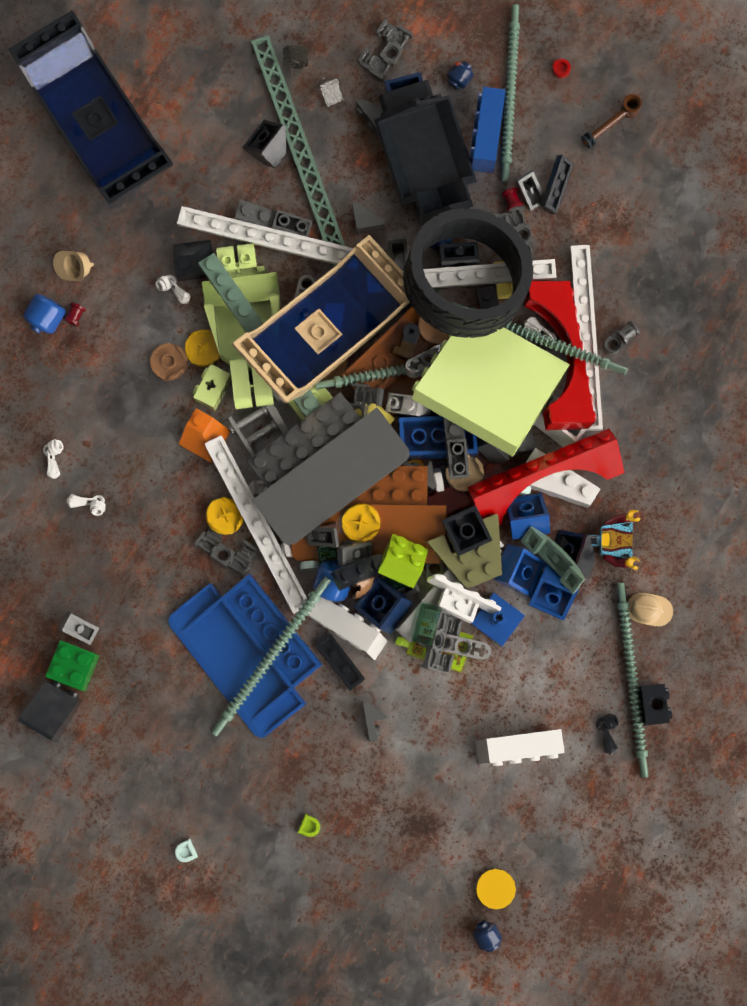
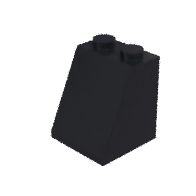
M54 680L51 683L45 681L19 717L18 722L49 740L58 742L82 700L78 699L79 694L69 689L68 692L62 690L61 687L63 685Z

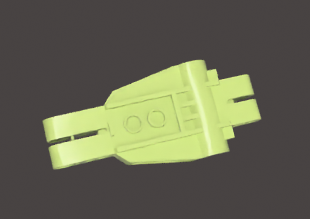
M254 243L237 245L238 263H236L234 246L217 248V258L262 322L265 323L279 312L281 302L277 272L267 273V269L264 266L257 267ZM210 281L202 282L204 308L220 358L230 365L235 408L253 407L252 392L255 393L257 407L274 405L272 389L232 346L237 339L245 334V331ZM279 324L269 331L277 343ZM249 371H252L254 385L250 384Z

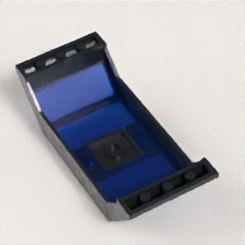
M73 10L8 49L40 103L94 186L109 205L173 166L165 150L154 139L102 60Z

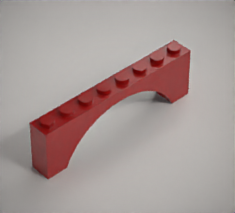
M532 281L529 292L523 301L524 307L544 318L555 330L562 343L566 342V345L571 344V347L576 346V349L581 348L582 351L583 342L580 340V325L576 318L577 308L574 305V291L571 288L570 281ZM570 354L566 355L567 363L570 364L566 384L558 400L550 404L542 412L545 430L589 429L595 423L596 413L593 411V396L589 389L590 380L586 373V362L584 359L580 361L579 357L575 359V356L570 357Z
M609 428L467 487L472 505H476L482 519L497 514L499 525H501L503 517L514 499L528 486L548 475L566 470H587L609 480L625 472L617 439Z

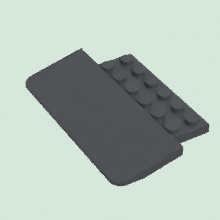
M340 392L248 460V463L267 487L265 491L252 501L282 542L287 545H293L407 461L409 450L378 408H375L361 419Z

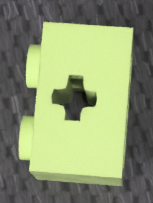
M210 364L209 368H205L202 373V382L194 388L193 398L195 402L216 411L232 378L230 373ZM214 383L215 389L211 388L209 391L208 385L212 386V384Z

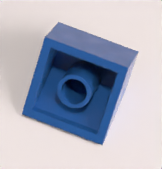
M537 493L516 497L506 511L512 539H522L530 527H534L544 534H550L549 513L543 494Z
M507 544L501 557L502 575L493 579L503 586L532 598L547 562L522 547Z
M546 564L529 602V606L564 621L578 590L572 594L559 581L561 577L550 565Z

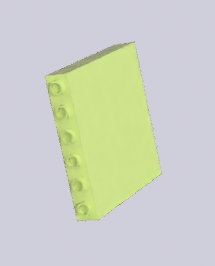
M504 327L484 337L471 338L468 336V338L449 335V340L443 341L439 349L441 350L440 353H435L430 368L426 367L424 369L421 381L417 380L412 388V391H414L412 399L513 457L563 379L570 364Z

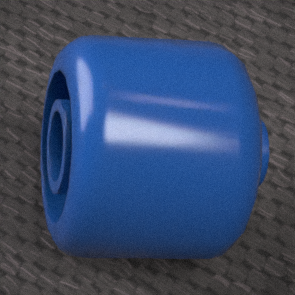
M35 294L26 308L23 318L31 325L30 328L38 333L43 331L52 334L58 328L66 310L48 297Z
M328 560L322 562L319 565L313 583V590L315 591L325 576L328 577L331 582L320 597L335 602L346 599L351 588L348 587L340 591L337 588L331 573L342 568L338 566V561Z

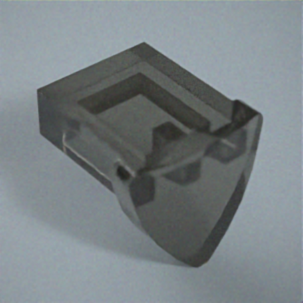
M324 77L317 85L327 107L344 101L338 84L340 81L337 77Z

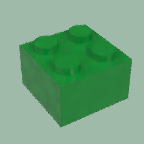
M60 640L45 677L85 692L100 656Z

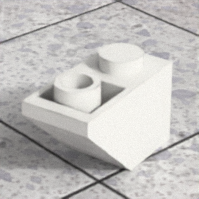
M388 394L387 412L410 417L430 416L431 410L414 401L411 395Z

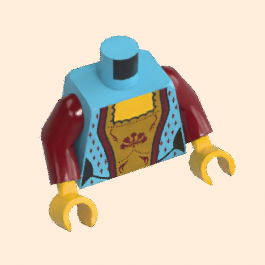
M630 510L628 513L612 517L600 527L599 535H589L592 546H599V555L603 556L604 560L614 567H629L633 570H638V567L633 566L634 561L640 560L632 557L633 522H630L640 521V518H633L634 513L639 512L638 510Z

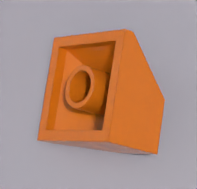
M196 408L185 426L179 445L212 463L213 460L205 447V443L221 435L225 441L231 430Z

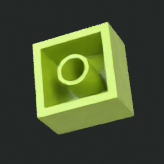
M392 534L383 552L378 573L414 588L423 572L428 549L420 544L408 541L402 536Z

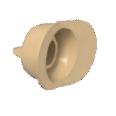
M59 251L53 259L56 274L61 279L67 281H81L89 274L90 267L94 265V263L89 261L86 254L82 252Z
M638 593L633 595L628 601L629 617L635 622L651 626H663L673 616L671 603L662 596Z

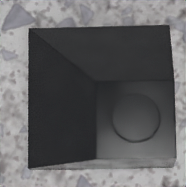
M263 120L242 149L264 165L275 168L282 162V158L286 154V127L283 124Z
M211 240L174 244V265L178 281L207 278L198 266V263L213 254Z
M476 505L441 521L457 556H461L493 541Z
M559 530L555 543L576 563L584 578L589 579L595 563L590 536Z

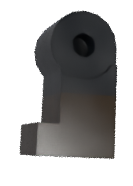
M409 323L402 328L400 343L398 346L392 347L390 355L406 361L411 359L420 334L419 327L416 324Z

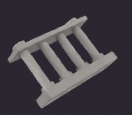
M274 405L260 406L259 409L236 423L232 417L228 418L230 422L228 425L233 435L237 433L251 457L256 454H254L249 446L250 444L273 430L277 431L279 429L282 435L289 430ZM263 414H270L273 419L270 421V424L244 438L240 428Z

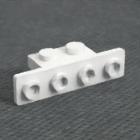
M441 574L432 575L427 579V582L443 589L436 607L468 623L473 622L478 607L491 614L501 610V607L496 605L495 601L480 597L479 593L468 591L461 584L446 580L447 578Z

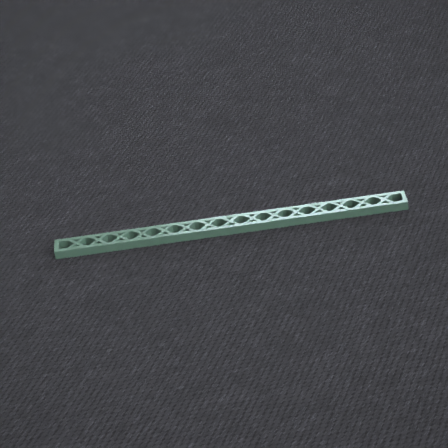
M269 35L252 40L251 43L279 121L286 127V140L322 239L326 242L330 240V243L334 242L345 246ZM267 42L268 48L266 52L258 50V45ZM267 59L274 62L271 69L264 66ZM272 76L280 78L278 85L270 83ZM278 92L286 95L284 102L276 99ZM284 109L292 111L289 119L282 116ZM291 125L298 128L296 135L288 132ZM296 142L304 144L302 152L294 149ZM303 158L310 161L308 169L300 166ZM309 175L317 179L314 186L306 183ZM315 192L323 196L320 203L312 199ZM321 209L329 212L326 219L318 216ZM327 225L335 229L333 236L325 234L324 231ZM346 267L345 271L343 270L336 278L351 295L353 293L360 297L361 302L359 304L362 307L367 306L354 269ZM345 277L353 279L354 282L351 288L343 284ZM344 297L348 311L356 310Z

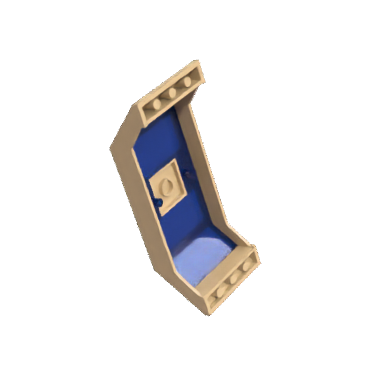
M368 235L338 265L259 328L242 335L232 346L286 404L304 395L380 332L409 303L403 284V271L375 240Z

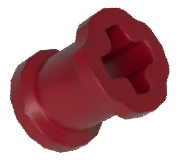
M515 187L502 192V197L505 198L508 206V212L514 207L523 206L517 195L518 190Z
M71 302V308L63 320L78 327V322L82 314L86 312V309L77 303Z

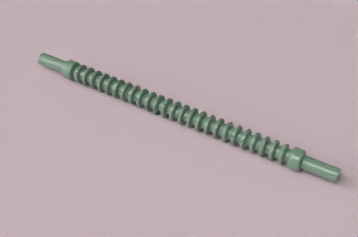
M516 4L512 5L511 22L508 26L510 30L508 32L510 35L508 40L510 41H508L509 46L507 47L509 50L507 54L509 56H507L508 61L506 62L508 65L506 66L508 70L506 75L508 76L505 77L507 80L505 82L507 85L505 86L507 90L505 95L507 96L504 98L506 100L504 102L506 105L504 110L506 111L503 112L505 115L503 117L505 120L503 125L505 126L502 127L504 130L502 132L504 135L502 140L504 141L501 143L503 145L501 150L503 151L500 158V163L502 164L501 182L503 183L509 182V166L512 164V157H510L512 152L510 151L513 149L511 147L513 145L511 142L513 137L511 136L513 135L512 130H514V127H512L514 125L513 115L515 114L513 111L515 107L513 105H515L514 100L516 99L514 96L516 94L514 91L516 87L514 85H516L515 80L517 79L515 76L517 72L515 70H517L516 65L518 64L516 61L518 57L516 55H518L517 50L519 47L517 45L519 42L517 40H519L520 23H518L519 5Z
M453 302V303H452V304H455V305L460 306V307H462V308H468V309H474V310L477 309V308H475V307L469 308V307H466V306H464V305L458 304V303H456V302ZM512 322L504 327L516 335H520L522 338L525 337L526 340L530 339L531 342L534 340L536 344L540 342V345L545 344V347L550 346V349L555 348V351L560 350V353L565 352V355L570 354V357L575 356V359L579 357L580 361L583 359L586 363L589 361L591 365L595 363V366L599 365L601 369H610L623 375L627 373L628 368L611 362L609 358H601V355L597 357L596 353L592 355L591 352L587 353L586 350L581 351V348L576 349V346L571 347V344L566 345V342L561 343V340L556 341V338L551 339V336L547 338L546 334L542 336L540 332L537 334L535 330L533 332L531 329L526 330V327L521 328V325L517 326L516 323L512 324Z
M401 364L400 367L396 365L395 368L391 366L390 369L385 367L384 370L380 368L379 371L375 369L374 372L369 370L368 373L364 371L363 374L359 372L358 375L353 373L352 376L348 374L347 377L345 375L343 377L335 376L330 380L319 381L315 388L316 390L334 386L335 388H340L342 385L347 386V384L352 385L353 383L358 384V382L363 383V381L384 379V377L390 378V376L405 375V366Z
M325 576L315 591L310 592L308 595L309 599H305L306 603H303V607L298 609L299 613H295L296 617H292L293 621H289L290 625L285 626L286 630H283V634L279 635L280 639L275 640L276 644H272L273 648H269L270 652H267L266 657L262 658L263 662L260 661V666H256L257 670H253L254 674L249 675L250 679H246L247 683L243 684L244 688H240L241 692L236 693L237 697H233L234 701H230L231 705H228L227 710L221 713V719L211 731L213 735L218 736L226 723L234 718L233 714H236V710L240 709V705H243V700H247L246 696H250L249 692H253L252 688L256 687V683L260 682L259 678L262 679V674H266L265 670L269 669V665H273L272 661L276 660L275 656H279V651H283L282 647H286L285 643H289L288 639L292 638V634L296 633L295 629H299L298 625H302L301 621H305V616H309L308 612H311V608L315 607V603L320 601L321 594L331 582L328 577Z
M617 583L619 600L617 609L620 610L618 615L621 616L619 618L621 624L619 625L622 626L620 631L623 632L621 637L624 638L621 642L624 643L622 648H625L623 653L626 655L624 657L626 662L624 664L627 665L625 670L628 671L626 673V676H628L626 681H629L627 687H630V690H628L630 695L628 697L631 698V701H629L632 704L630 709L633 710L631 712V715H633L631 720H634L632 726L635 727L633 729L635 735L633 736L636 737L634 742L637 743V746H635L637 751L635 753L636 758L639 759L641 778L649 777L646 760L648 751L645 750L647 745L644 744L646 739L643 738L646 734L643 733L645 728H642L644 722L641 721L643 719L641 717L643 712L640 711L642 706L639 705L641 702L639 697L641 695L638 694L640 689H637L639 683L636 682L638 680L636 678L638 673L635 672L637 667L634 666L636 664L634 658L636 656L633 655L635 650H632V647H634L632 642L634 640L631 639L633 634L630 633L632 628L629 627L631 625L629 622L631 617H628V614H630L628 611L629 602H626L624 583Z

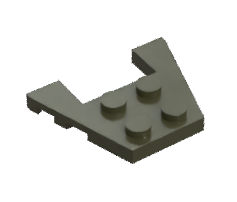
M497 514L483 519L493 541L461 556H457L456 552L451 553L444 535L427 541L429 547L434 550L439 559L450 569L449 571L464 589L502 575L499 520Z

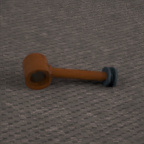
M636 94L627 95L619 112L591 134L586 132L581 136L584 145L591 148L596 144V138L624 116L627 118L636 117L642 106L641 98ZM632 103L636 108L630 109L627 104Z

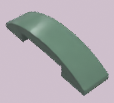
M530 527L521 539V542L533 554L538 553L561 577L559 581L574 594L585 580L581 570L558 544L538 529Z

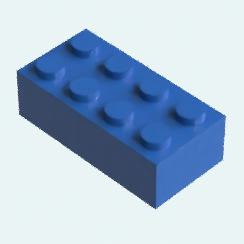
M483 87V93L478 94L470 151V161L473 164L474 171L494 174L505 89Z
M442 416L405 417L398 419V436L409 450V458L407 460L446 458ZM464 429L467 453L470 457H475L478 453L477 436Z

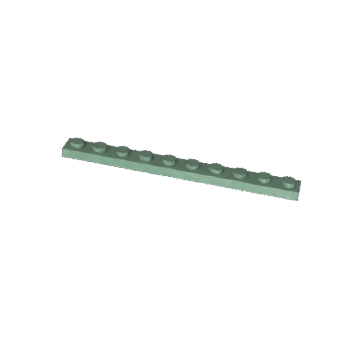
M215 253L198 263V266L245 333L254 331L264 324ZM267 332L260 338L261 341L304 387L306 385L305 381L272 334ZM311 390L293 400L305 418L321 407V404Z

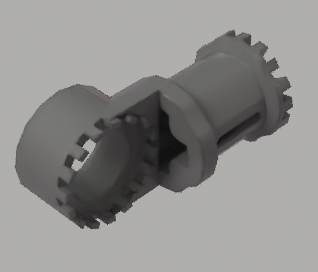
M630 320L623 329L617 330L610 335L603 345L605 352L610 355L618 353L621 348L628 344V340L640 334L638 326ZM615 341L618 348L611 350L608 348L607 343Z

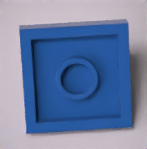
M493 593L490 600L495 601L496 605L501 607V610L491 614L481 609L471 625L502 647L525 615Z

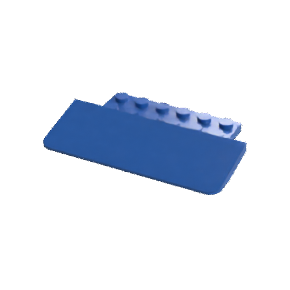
M251 574L247 575L223 596L213 583L208 584L173 612L168 620L171 629L229 703L234 701L233 697H237V692H241L240 688H244L243 684L247 683L246 679H250L249 675L254 674L253 670H257L256 666H260L259 662H263L262 658L266 657L267 652H270L269 648H273L272 644H276L275 640L280 639L279 635H282V631L286 630L285 626L290 625ZM297 632L292 634V638L288 639L289 643H285L286 647H282L283 651H279V656H275L276 660L272 661L273 665H269V669L265 670L266 674H262L263 678H259L260 682L256 683V687L252 688L253 692H249L250 696H246L247 700H243V705H240V709L236 710L241 719L257 737L267 736L307 704L295 687L322 666V663Z

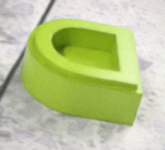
M305 814L298 833L307 837H314L320 831V823L316 818Z

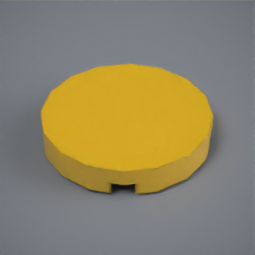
M205 329L194 331L186 340L185 353L192 364L198 367H208L210 364L214 365L220 359L212 331Z
M226 497L212 501L205 515L209 527L222 535H229L238 531L244 520L234 500Z
M366 503L351 505L342 517V529L351 540L366 542L374 538L379 531V514L372 506Z
M492 869L480 876L476 891L482 904L488 908L501 909L512 902L515 897L516 887L514 880L508 873L503 870Z

